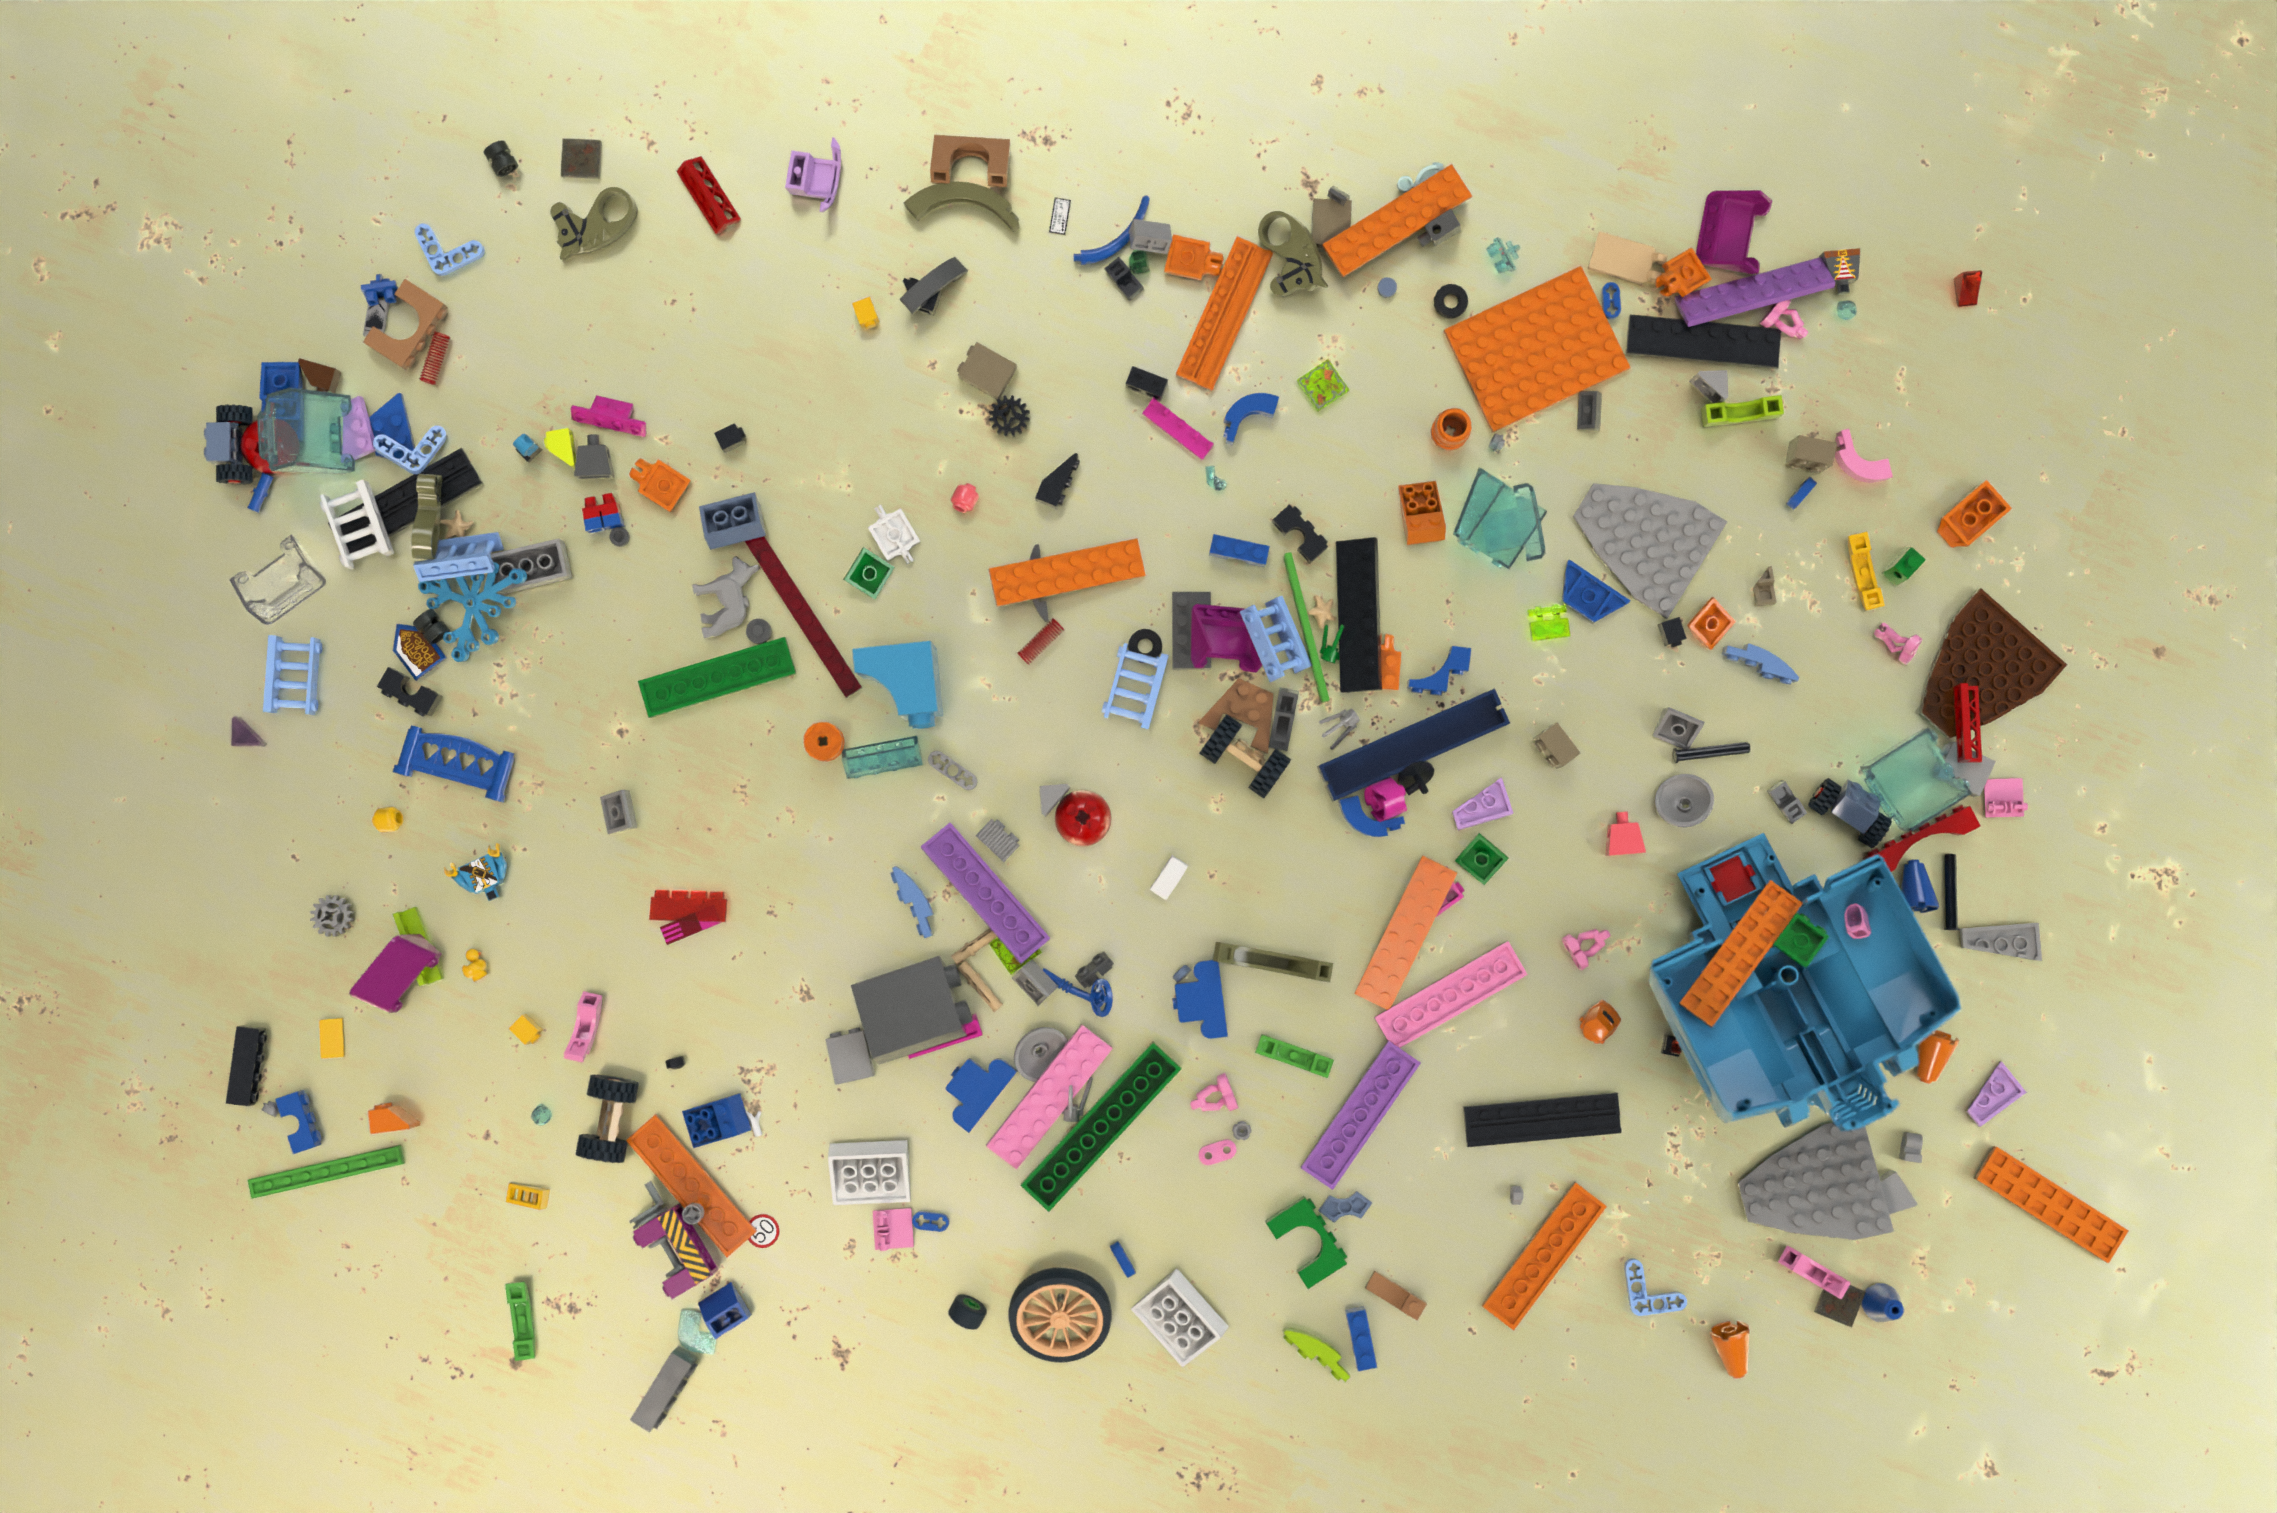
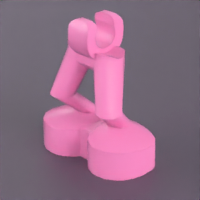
M1791 299L1775 303L1760 321L1763 327L1769 328L1775 325L1780 331L1790 337L1796 336L1798 339H1802L1808 334V331L1802 327L1804 322L1796 309H1787ZM1781 314L1791 315L1795 325L1790 327L1778 318Z
M1881 623L1879 627L1884 632L1876 629L1874 635L1884 641L1891 653L1901 651L1898 660L1907 665L1915 656L1923 639L1918 635H1913L1910 638L1901 637L1889 625ZM1894 642H1896V643H1905V644L1902 645V646H1897V647H1896V645L1894 644Z
M1597 929L1579 933L1577 939L1568 934L1561 940L1577 968L1583 970L1589 966L1587 957H1593L1605 946L1604 940L1611 935L1608 930L1598 932ZM1583 940H1595L1594 945L1589 950L1583 951L1580 949Z
M1226 1073L1218 1075L1217 1085L1207 1086L1197 1093L1198 1099L1190 1103L1193 1110L1201 1107L1203 1112L1220 1110L1224 1104L1229 1111L1239 1108ZM1220 1091L1223 1095L1217 1103H1208L1205 1099L1212 1092Z

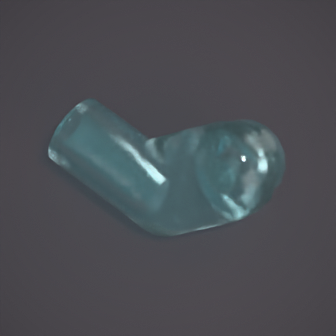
M1206 466L1207 484L1217 491L1224 490L1227 483L1224 479L1221 480L1215 476V466Z

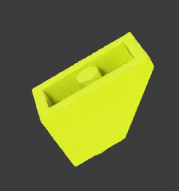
M569 428L547 431L546 438H544L545 448L575 469L576 450L573 432Z

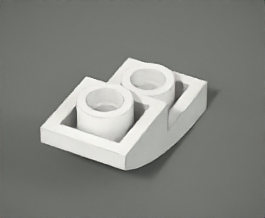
M1172 855L1162 868L1160 875L1151 885L1150 890L1166 900L1183 876L1188 865Z

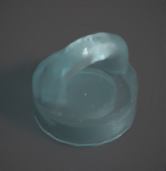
M1848 300L1838 302L1837 314L1839 318L1843 320L1854 318L1857 313L1856 304Z
M544 1104L537 1105L531 1114L532 1120L537 1125H545L552 1117L550 1109Z

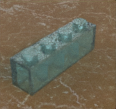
M918 736L843 749L842 762L847 779L923 765Z

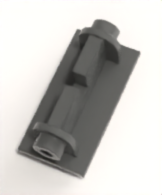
M1103 951L1101 954L1095 955L1087 966L1081 967L1075 977L1084 988L1091 987L1095 980L1099 979L1095 973L1099 972L1103 976L1113 968L1112 965L1114 963Z

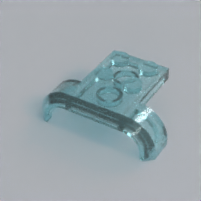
M1528 483L1513 486L1518 505L1517 508L1480 515L1487 553L1525 546L1527 562L1542 559L1546 554L1534 488Z

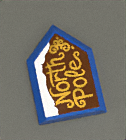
M396 624L393 651L415 681L447 658L438 645H430L423 637L424 633H420L415 626Z

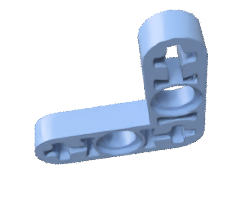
M419 224L415 229V236L432 270L439 276L448 275L480 259L485 253L484 246L477 240L469 241L444 253L433 229L429 225ZM423 229L428 231L426 234L430 241H427L426 238L423 235H421L423 233ZM431 245H436L438 248L437 252L433 255L429 254L428 248ZM473 246L478 248V253L471 252L473 251ZM464 250L468 252V255L470 256L469 258L467 257L465 252H463ZM461 253L463 260L460 263H455L453 260L454 255ZM449 258V261H450V263H451L453 266H450L449 264H447V263H449V262H448L446 259ZM439 263H442L444 265L442 271L440 269H437L439 267Z
M441 426L431 427L413 451H410L386 435L376 436L373 440V446L377 453L409 473L419 474L446 441V432ZM441 432V438L436 437L434 440V433L438 434ZM385 441L386 446L390 448V451H388V448H386L385 446L379 447V442L383 443ZM423 446H430L432 451L429 454H423L421 448ZM397 450L404 452V456L400 459L393 456ZM408 456L411 462L416 463L418 461L419 467L414 466L412 468L411 463L407 461Z
M1635 1258L1628 1259L1625 1262L1624 1271L1629 1306L1635 1315L1645 1316L1683 1310L1686 1307L1687 1299L1680 1292L1647 1295L1642 1263ZM1632 1263L1638 1266V1268L1635 1269L1636 1276H1640V1278L1630 1279V1276L1634 1277L1633 1271L1629 1269V1267L1632 1266ZM1634 1282L1641 1283L1642 1287L1639 1292L1632 1291L1631 1286ZM1678 1296V1298L1682 1299V1302H1679V1306H1677L1675 1303H1668L1666 1297H1668L1669 1301H1675ZM1662 1299L1663 1307L1655 1309L1653 1306L1654 1300ZM1647 1300H1649L1651 1310L1646 1306L1641 1307V1311H1638L1634 1306H1637L1639 1301L1642 1305L1648 1304Z

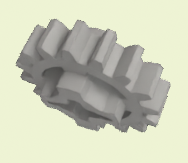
M327 895L326 900L319 898L320 904H313L316 910L310 911L311 914H314L310 921H315L316 923L313 928H320L319 934L325 932L326 937H330L331 934L333 937H336L339 933H346L344 928H351L348 922L354 921L350 917V914H353L354 911H349L348 909L351 904H344L345 898L339 900V896L334 895L332 899L331 895ZM330 903H335L339 907L334 908ZM331 913H335L333 919H329L332 916ZM330 924L334 929L327 928L325 925Z

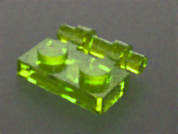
M1552 604L1551 607L1544 608L1536 606L1534 609L1527 610L1528 617H1536L1535 622L1529 623L1531 642L1571 636L1568 617L1560 618V613L1567 612L1566 605ZM1543 615H1553V619L1543 620Z

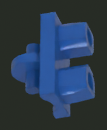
M376 274V280L370 281V284L361 285V291L369 306L379 304L378 298L384 297L386 303L397 302L395 293L398 290V286L395 280L390 281V278L383 279L382 274Z

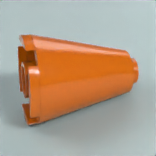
M1935 1030L1919 1043L1917 1076L1920 1077V1081L1931 1084L1932 1081H1937L1959 1044L1958 1038L1954 1041L1951 1039L1950 1034Z
M1730 1321L1711 1328L1712 1332L1710 1331V1337L1728 1375L1735 1379L1744 1377L1748 1372L1749 1326L1741 1321H1737V1324L1732 1325Z

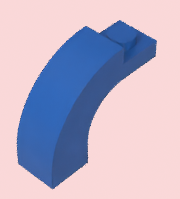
M1254 393L1235 402L1224 419V423L1230 425V427L1226 426L1223 436L1227 438L1226 444L1233 446L1239 424L1247 416L1259 414L1273 418L1279 397L1268 393Z
M1358 795L1338 800L1341 813L1346 822L1363 835L1371 837L1388 836L1386 828L1393 831L1401 829V824H1405L1403 816L1382 822L1370 819L1364 814Z

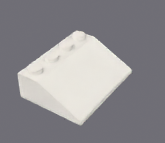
M907 1140L830 1144L828 1163L833 1205L910 1202Z
M1175 1269L1131 1308L1134 1314L1182 1367L1218 1341L1229 1327L1178 1269Z

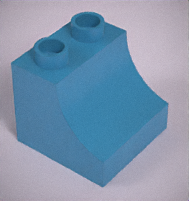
M931 641L852 649L855 673L863 679L872 680L884 685L894 698L898 715L904 720H908L909 726H912V729L935 727V717H943L937 648Z

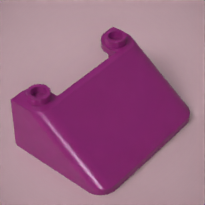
M1761 190L1712 191L1706 198L1696 255L1701 263L1705 266L1736 272L1759 274V261L1754 257H1748L1755 216L1767 215L1773 200Z
M1195 604L1191 610V661L1194 668H1204L1207 664L1206 657L1236 659L1239 660V667L1243 671L1258 672L1262 667V663L1240 614V611L1246 608Z
M421 934L397 935L386 945L354 984L349 994L353 998L383 1011L396 1013L403 1006L400 997L425 967L432 969L438 964L442 953Z

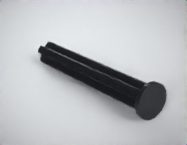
M1742 742L1681 750L1673 748V760L1676 764L1678 761L1745 754L1750 752V744Z
M1945 854L1946 928L1944 930H1960L1958 928L1956 854Z

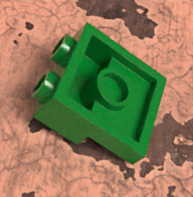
M1796 913L1773 945L1802 967L1807 968L1830 936L1826 934L1827 931L1821 926H1815L1810 923L1811 920L1806 915Z

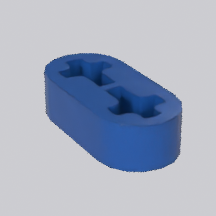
M1609 282L1601 290V300L1606 318L1612 320L1618 317L1621 312L1619 286L1614 282ZM1609 287H1611V290H1615L1612 294V299H1610V294L1606 293ZM1610 303H1612V308L1616 309L1613 315H1611L1610 311H1607L1610 308Z
M1808 477L1786 504L1794 510L1815 487L1817 482Z
M919 1211L913 1216L912 1223L915 1228L920 1230L942 1232L948 1228L949 1218L943 1213ZM923 1215V1218L930 1220V1222H924L923 1225H919V1221H916V1218ZM939 1217H942L946 1224H943L940 1228L937 1223H932V1220L937 1221Z
M1119 1241L1110 1245L1126 1277L1129 1278L1136 1274Z

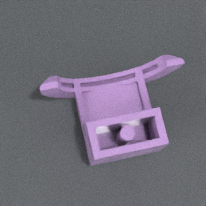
M832 137L831 142L833 160L813 158L810 153L791 151L785 188L792 195L825 199L824 202H821L820 212H825L831 207L839 184L841 150L834 137Z

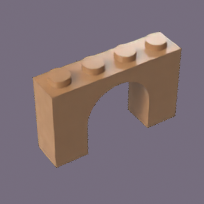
M934 135L930 165L931 182L950 184L951 170L955 161L965 156H976L982 158L988 164V186L1007 187L1010 139Z
M404 279L395 295L416 309L419 316L417 331L407 339L397 340L373 326L363 343L407 370L408 367L410 368L414 364L417 353L421 352L426 346L425 341L436 331V325L439 320H443L446 316L448 307L407 279Z

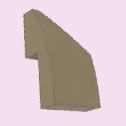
M1772 566L1767 568L1753 587L1756 607L1775 605L1777 602L1773 586L1775 580Z

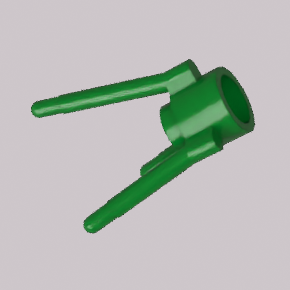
M1325 625L1322 647L1319 652L1322 654L1321 659L1334 664L1336 660H1339V651L1336 646L1344 625L1340 626L1332 646L1328 645L1327 648L1328 625Z

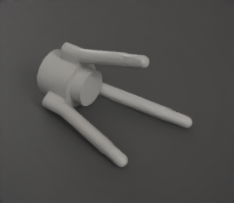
M1352 708L1348 711L1344 709L1338 714L1319 721V724H1323L1341 717V722L1323 733L1322 737H1326L1341 726L1347 728L1330 747L1331 749H1334L1351 730L1357 727L1356 723L1360 719Z
M1092 1077L1088 1080L1079 1108L1077 1104H1073V1086L1069 1085L1068 1105L1062 1112L1064 1114V1121L1078 1122L1079 1116H1083V1109L1093 1080Z

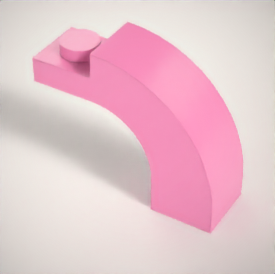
M1845 429L1837 433L1836 443L1840 450L1835 453V459L1847 475L1868 483L1881 482L1893 477L1888 459L1879 461L1862 459L1854 449L1850 430Z
M583 991L577 1004L576 1023L572 1037L564 1052V1059L583 1063L586 1055H589L600 1019L602 995Z
M1788 1245L1778 1261L1839 1299L1843 1298L1851 1284L1848 1280Z

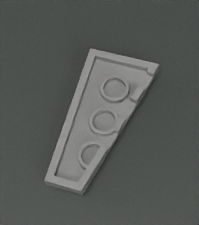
M2039 923L1960 928L1961 948L2042 961Z

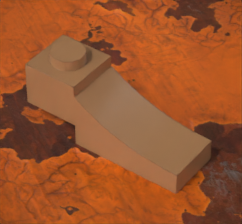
M1376 1271L1373 1272L1365 1286V1289L1417 1321L1427 1305L1426 1301Z

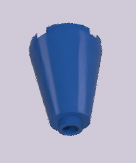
M1919 860L1907 861L1908 864H1905L1903 868L1901 892L1912 912L1920 911V913L1937 910L1939 903L1924 863L1919 862Z
M1876 1283L1868 1287L1862 1295V1308L1865 1314L1873 1321L1888 1322L1897 1320L1904 1313V1307L1898 1292L1888 1284Z

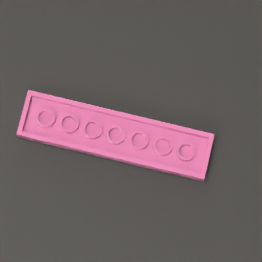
M1506 941L1374 1018L1387 1041L1389 1040L1401 1048L1528 974L1509 941Z
M1081 1024L989 1140L986 1147L1015 1169H1018L1067 1107L1069 1085L1073 1086L1074 1098L1113 1049L1112 1046Z

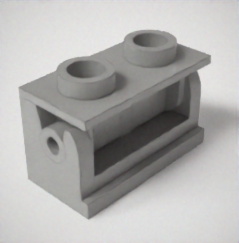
M1133 219L1128 232L1130 234V249L1167 254L1172 242L1170 224Z

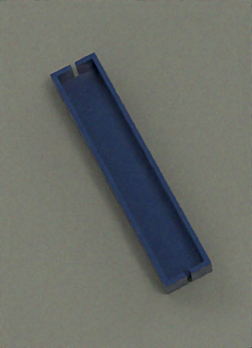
M1495 688L1317 766L1323 782L1328 781L1326 789L1332 802L1395 775L1415 762L1429 760L1510 724L1504 708L1496 709L1502 703Z

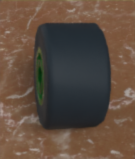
M962 1294L955 1297L948 1313L950 1318L959 1326L975 1330L980 1327L987 1314V1309L977 1299Z

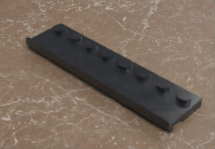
M1630 314L1625 353L1626 355L1778 369L1781 331L1776 328L1705 322L1688 327L1683 319Z
M463 448L431 464L419 473L442 475L441 508L483 485ZM414 474L374 496L388 537L414 524L418 511L416 484L419 474ZM364 503L342 514L341 516L362 509ZM363 516L341 524L340 528L344 536L366 528L371 523L369 517ZM369 534L347 542L346 545L349 553H353L374 545L377 539L375 535Z
M1376 537L1336 541L1338 630L1341 625H1344L1339 639L1340 692L1382 690L1378 540Z
M1617 1092L1463 1106L1467 1147L1607 1135L1622 1132Z

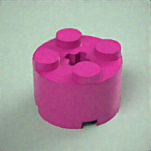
M1391 777L1368 786L1364 791L1367 806L1371 805L1373 809L1371 811L1372 816L1380 822L1407 811L1404 799L1406 791L1402 785H1398Z

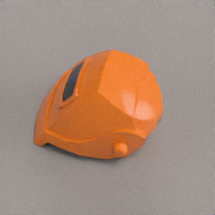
M1600 1000L1588 1009L1583 1017L1579 1018L1581 1021L1580 1028L1586 1039L1593 1041L1595 1044H1603L1617 1029L1621 1018L1609 1003Z

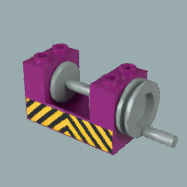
M652 1181L645 1184V1187L656 1205L629 1222L630 1224L632 1222L636 1224L633 1226V1229H636L633 1231V1239L642 1249L646 1246L652 1249L659 1244L662 1245L674 1266V1269L666 1274L667 1279L662 1282L664 1285L662 1289L667 1297L670 1296L671 1299H674L711 1277L719 1269L693 1224H688L683 1220L682 1212L684 1209L679 1203L667 1210V1207L662 1208L661 1205L664 1202ZM667 1239H669V1241L671 1242L673 1248L675 1249V1251H676V1253L678 1254L680 1260L682 1261V1264H681V1262L679 1261L678 1257L676 1256L674 1250L672 1249V1247H671V1245H670V1243L668 1242Z

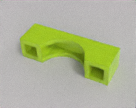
M1782 395L1762 397L1741 403L1721 402L1705 404L1701 408L1703 427L1776 419L1784 414Z

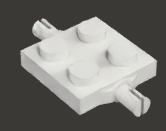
M882 505L878 506L879 509L875 507L874 509L880 518L876 523L869 526L868 529L885 558L889 561L896 556L902 555L906 564H910L908 558L911 562L914 559L910 555L909 550L914 545L920 543V540L900 508L893 513L886 514Z

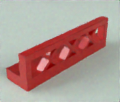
M702 156L685 160L676 172L715 234L722 233L728 225L738 223L741 220L740 216ZM698 163L702 172L697 170L693 164ZM704 179L709 181L712 184V187L707 186L704 182ZM714 195L720 197L722 203L716 201ZM724 211L730 213L732 218L727 219Z
M1960 683L1953 687L1957 763H1981L1982 747L1978 686H1968V683ZM1969 691H1972L1973 699L1969 702ZM1970 710L1974 713V718L1971 721ZM1971 729L1975 732V737L1972 740ZM1972 748L1976 751V758H1972Z

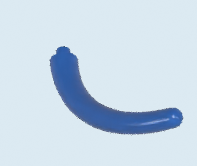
M1147 195L1143 196L1133 219H1144L1150 200ZM1133 220L1116 239L1098 248L1081 250V254H1074V261H1081V265L1092 264L1117 253L1130 241V234L1128 232Z

